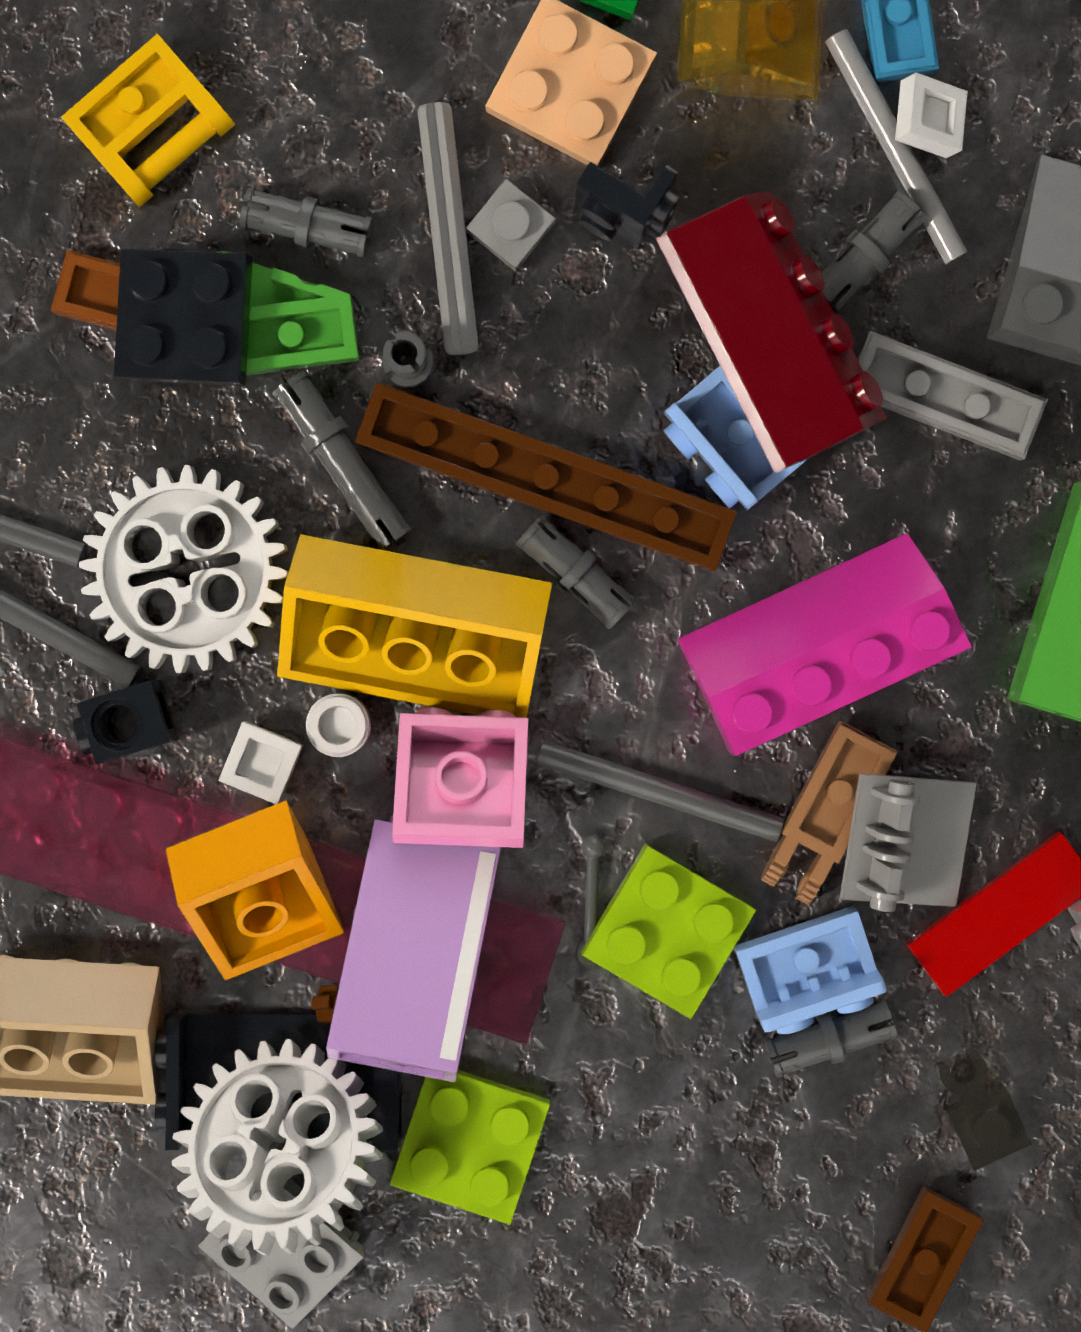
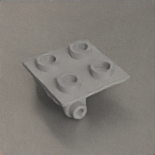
M859 773L840 899L870 901V908L884 912H894L896 903L956 907L977 784L964 781Z
M291 1178L283 1186L282 1198L284 1202L293 1200L302 1191V1188ZM261 1189L252 1195L253 1201L261 1197ZM326 1221L319 1225L321 1244L315 1246L302 1234H298L297 1247L294 1254H289L281 1249L276 1238L268 1256L254 1250L252 1239L243 1251L228 1243L229 1232L220 1239L209 1233L198 1245L200 1249L292 1329L365 1256L363 1252L365 1248L357 1241L360 1235L356 1231L351 1232L346 1226L339 1231Z

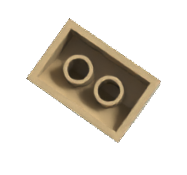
M0 955V1096L155 1105L160 1081V1068L156 1066L155 1044L158 1029H163L164 1014L160 967L142 966L129 962L106 964L78 962L72 959H22Z

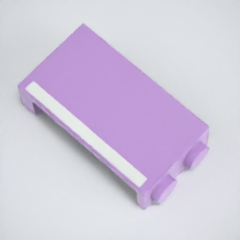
M390 816L389 822L374 820L326 1046L327 1056L331 1059L455 1082L501 847L393 843V816Z

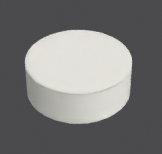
M338 693L322 697L311 707L306 719V731L310 742L318 751L331 757H344L358 751L367 741L371 730V720L366 707L357 698L348 694Z

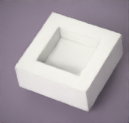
M917 72L901 80L895 140L944 158L962 151L968 91Z
M243 721L218 781L271 803L278 804L283 798L304 745Z

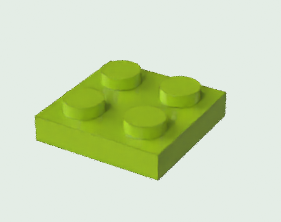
M645 843L598 921L581 954L692 1019L756 912V909Z
M459 1069L455 1082L425 1077L390 1186L511 1225L547 1116L550 1100Z

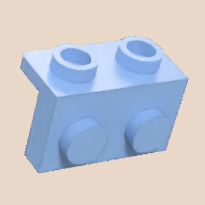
M721 366L715 369L677 403L674 402L665 410V415L672 423L663 430L664 433L688 460L696 453L701 456L713 471L705 481L729 509L739 501L746 511L749 510L806 461L804 460L780 472H774Z
M854 905L735 945L734 947L757 1018L764 1032L774 1030L778 1034L798 1032L809 1027L814 1022L813 1017L836 1009L838 1013L842 1014L860 1011L873 1004L874 996L887 991L884 979L876 968L858 910Z

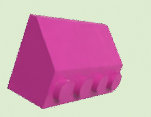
M908 533L677 639L729 753L734 756H738L972 648L944 586Z

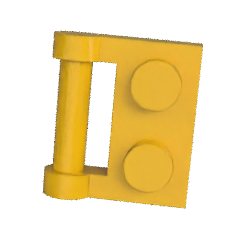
M158 33L61 116L139 208L154 196L150 191L213 135L217 133L222 137L235 126V123ZM189 100L198 110L199 114L135 170H132L122 158Z

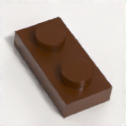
M923 1186L866 1297L868 1304L921 1332H928L984 1219L980 1214Z

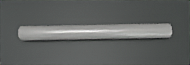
M844 29L834 34L825 41V44L908 197L920 207L917 212L922 211L925 213L927 220L923 224L945 265L955 261L968 253L965 245L911 146L895 140L897 120L849 31Z

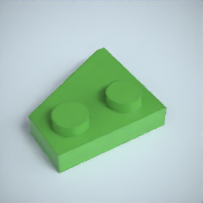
M252 263L246 376L360 361L353 302L349 293L323 284L316 285L301 280L297 275L276 268L270 269Z

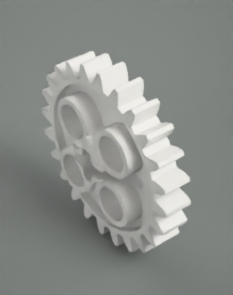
M184 465L180 481L174 483L171 474L166 468H158L156 475L157 486L153 488L141 477H133V487L136 496L130 499L119 492L113 491L111 497L119 511L115 516L96 511L94 517L106 530L103 536L84 535L83 538L84 542L98 550L97 558L79 562L80 568L96 572L97 581L81 589L82 594L101 596L103 602L91 612V619L101 620L111 617L114 623L105 635L106 640L116 641L126 635L130 637L125 656L128 658L137 657L145 648L150 649L149 667L153 669H159L165 662L168 654L172 655L176 673H186L190 657L194 655L203 671L212 670L213 652L217 650L228 662L236 661L237 656L233 642L239 639L250 647H256L258 641L250 628L254 623L273 627L275 622L263 609L266 602L274 604L283 603V596L272 590L271 585L272 581L287 578L289 571L273 566L272 558L282 555L288 551L287 545L282 543H268L266 538L279 526L278 521L266 519L258 522L255 517L264 505L263 500L256 497L244 504L239 503L243 494L244 484L235 480L222 492L220 491L221 475L213 469L206 475L202 484H198L195 469L190 465ZM208 514H217L225 526L224 537L217 546L211 549H202L194 538L196 523ZM146 528H154L162 540L161 551L153 561L141 563L135 558L133 553V540L140 531ZM234 552L240 555L238 564L193 572L190 574L189 579L191 585L186 586L184 580L170 577L133 587L130 584V578L135 574L166 570L179 566L181 561L180 555L183 553L186 559L197 562L211 560ZM221 576H230L238 586L239 597L231 609L225 612L216 611L208 600L209 586L215 579ZM167 590L176 602V611L168 623L158 626L149 619L146 613V604L154 592Z
M286 1039L281 1048L280 1055L277 1056L274 1048L266 1041H261L258 1047L257 1060L254 1061L238 1049L235 1051L236 1069L229 1073L218 1064L212 1066L218 1081L213 1089L198 1083L193 1087L203 1100L200 1108L182 1107L180 1110L193 1124L191 1130L173 1133V1139L187 1147L188 1153L173 1159L172 1166L182 1173L191 1174L177 1186V1190L187 1198L197 1197L188 1210L190 1214L201 1221L210 1218L206 1230L219 1239L229 1232L228 1243L243 1251L252 1239L254 1250L268 1256L276 1238L281 1249L289 1254H294L297 1247L298 1234H302L308 1241L317 1246L321 1244L320 1224L326 1221L339 1231L344 1228L342 1218L338 1213L343 1204L356 1210H361L363 1207L360 1200L353 1193L355 1186H374L376 1180L363 1170L364 1162L377 1161L382 1159L383 1153L375 1146L366 1143L367 1139L383 1132L382 1126L375 1119L363 1118L377 1106L376 1102L367 1093L357 1095L364 1085L363 1080L354 1071L344 1075L347 1065L341 1060L328 1058L324 1062L325 1053L315 1044L311 1043L303 1055H301L300 1047L291 1039ZM299 1092L302 1093V1097L292 1103L294 1095ZM272 1093L273 1099L268 1111L260 1117L251 1118L252 1105L256 1099L263 1094ZM330 1113V1123L325 1133L317 1138L308 1139L307 1131L311 1121L319 1114ZM286 1139V1144L282 1151L271 1149L269 1152L272 1142L283 1143ZM246 1153L247 1161L242 1173L234 1179L226 1180L225 1172L230 1160L238 1154ZM304 1174L305 1182L300 1194L293 1200L284 1202L282 1191L287 1180L294 1175ZM261 1189V1197L253 1201L252 1195Z

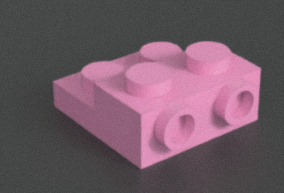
M423 708L417 710L415 714L400 713L392 827L393 843L523 848L528 718H516L512 713L501 710L485 711L478 716L452 715L449 711L440 708Z

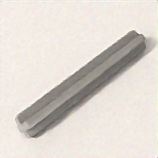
M435 102L419 106L417 112L443 340L447 354L466 355L476 352L479 344L453 115L449 103Z

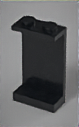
M175 1012L166 1021V1029H158L155 1044L156 1066L158 1068H166V1093H158L155 1103L156 1131L165 1132V1150H179L182 1145L173 1139V1133L191 1130L193 1122L187 1119L180 1110L182 1107L200 1108L203 1100L193 1088L195 1084H203L213 1089L218 1083L213 1072V1065L218 1064L229 1073L236 1069L235 1051L238 1049L244 1052L252 1061L257 1060L258 1047L261 1041H266L274 1048L277 1056H279L286 1039H291L300 1047L301 1055H303L311 1043L317 1045L325 1053V1062L328 1059L326 1046L331 1023L323 1024L317 1021L316 1013ZM343 1061L347 1065L344 1075L354 1071L364 1082L357 1095L367 1093L377 1105L363 1118L375 1119L382 1126L383 1132L367 1139L366 1142H372V1145L380 1152H398L402 1141V1072ZM272 1093L263 1094L256 1099L252 1105L251 1118L260 1117L268 1111L273 1099ZM296 1093L292 1099V1103L301 1098L302 1093ZM330 1113L319 1114L311 1121L307 1131L308 1139L317 1138L325 1133L330 1123Z

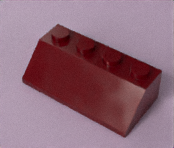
M770 190L744 195L656 238V241L774 472L777 473L829 450L882 422L887 417L881 407L883 396L879 385L868 372L862 370L852 350L854 340L850 328L841 316L833 313L822 291L824 289V279L821 271L810 257L804 256L793 234L795 223L789 209L780 199L775 198Z

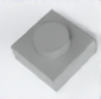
M505 179L466 227V231L516 272L553 227L555 218Z

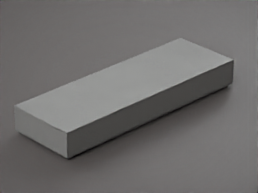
M872 331L867 333L857 359L862 370L868 372L879 385L883 396L881 407L1020 461L1025 459L1048 401V399Z

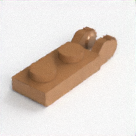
M838 721L782 827L781 834L783 836L773 850L764 868L761 880L771 886H775L778 880H781L786 873L789 861L798 844H802L818 853L807 872L803 874L797 886L798 891L795 896L797 900L810 905L820 890L833 863L839 864L848 847L859 773L886 775L898 751L856 728Z

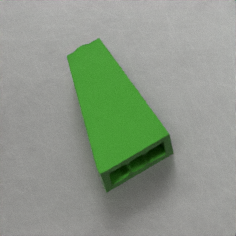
M1081 481L1073 484L1007 696V700L1081 722Z

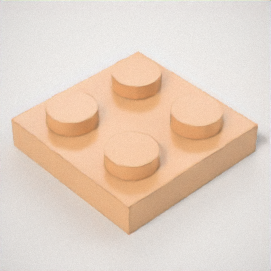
M541 0L485 105L486 112L587 166L592 162L599 167L653 66L657 52L558 0Z

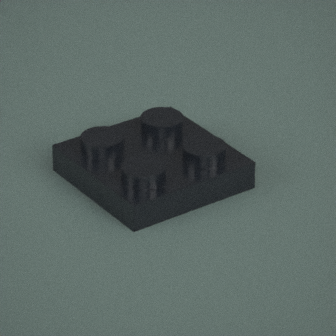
M121 249L114 378L126 381L245 386L253 258L247 253Z

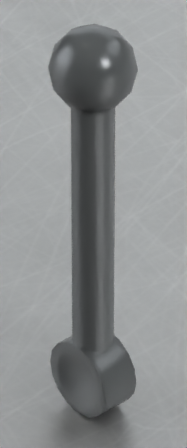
M597 834L585 837L581 845L582 852L587 857L583 941L576 948V957L581 964L587 967L597 965L582 956L581 951L597 923L599 857L606 850L605 840Z

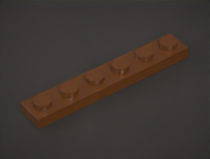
M376 382L355 443L359 446L713 573L717 570L737 514L735 510Z

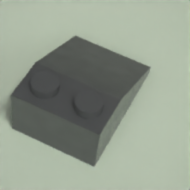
M1041 154L1037 160L986 339L1081 365V166Z

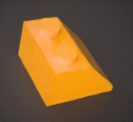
M287 800L166 848L177 905L225 981L344 933L341 920L309 840Z

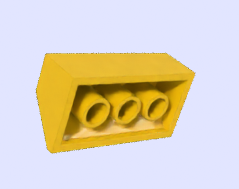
M300 534L284 585L277 677L473 715H479L489 710H501L512 713L516 718H527L552 583Z

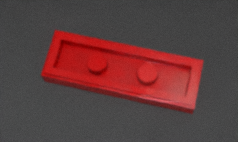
M1057 831L906 942L905 945L939 991L947 997L1081 898V858L1065 836Z

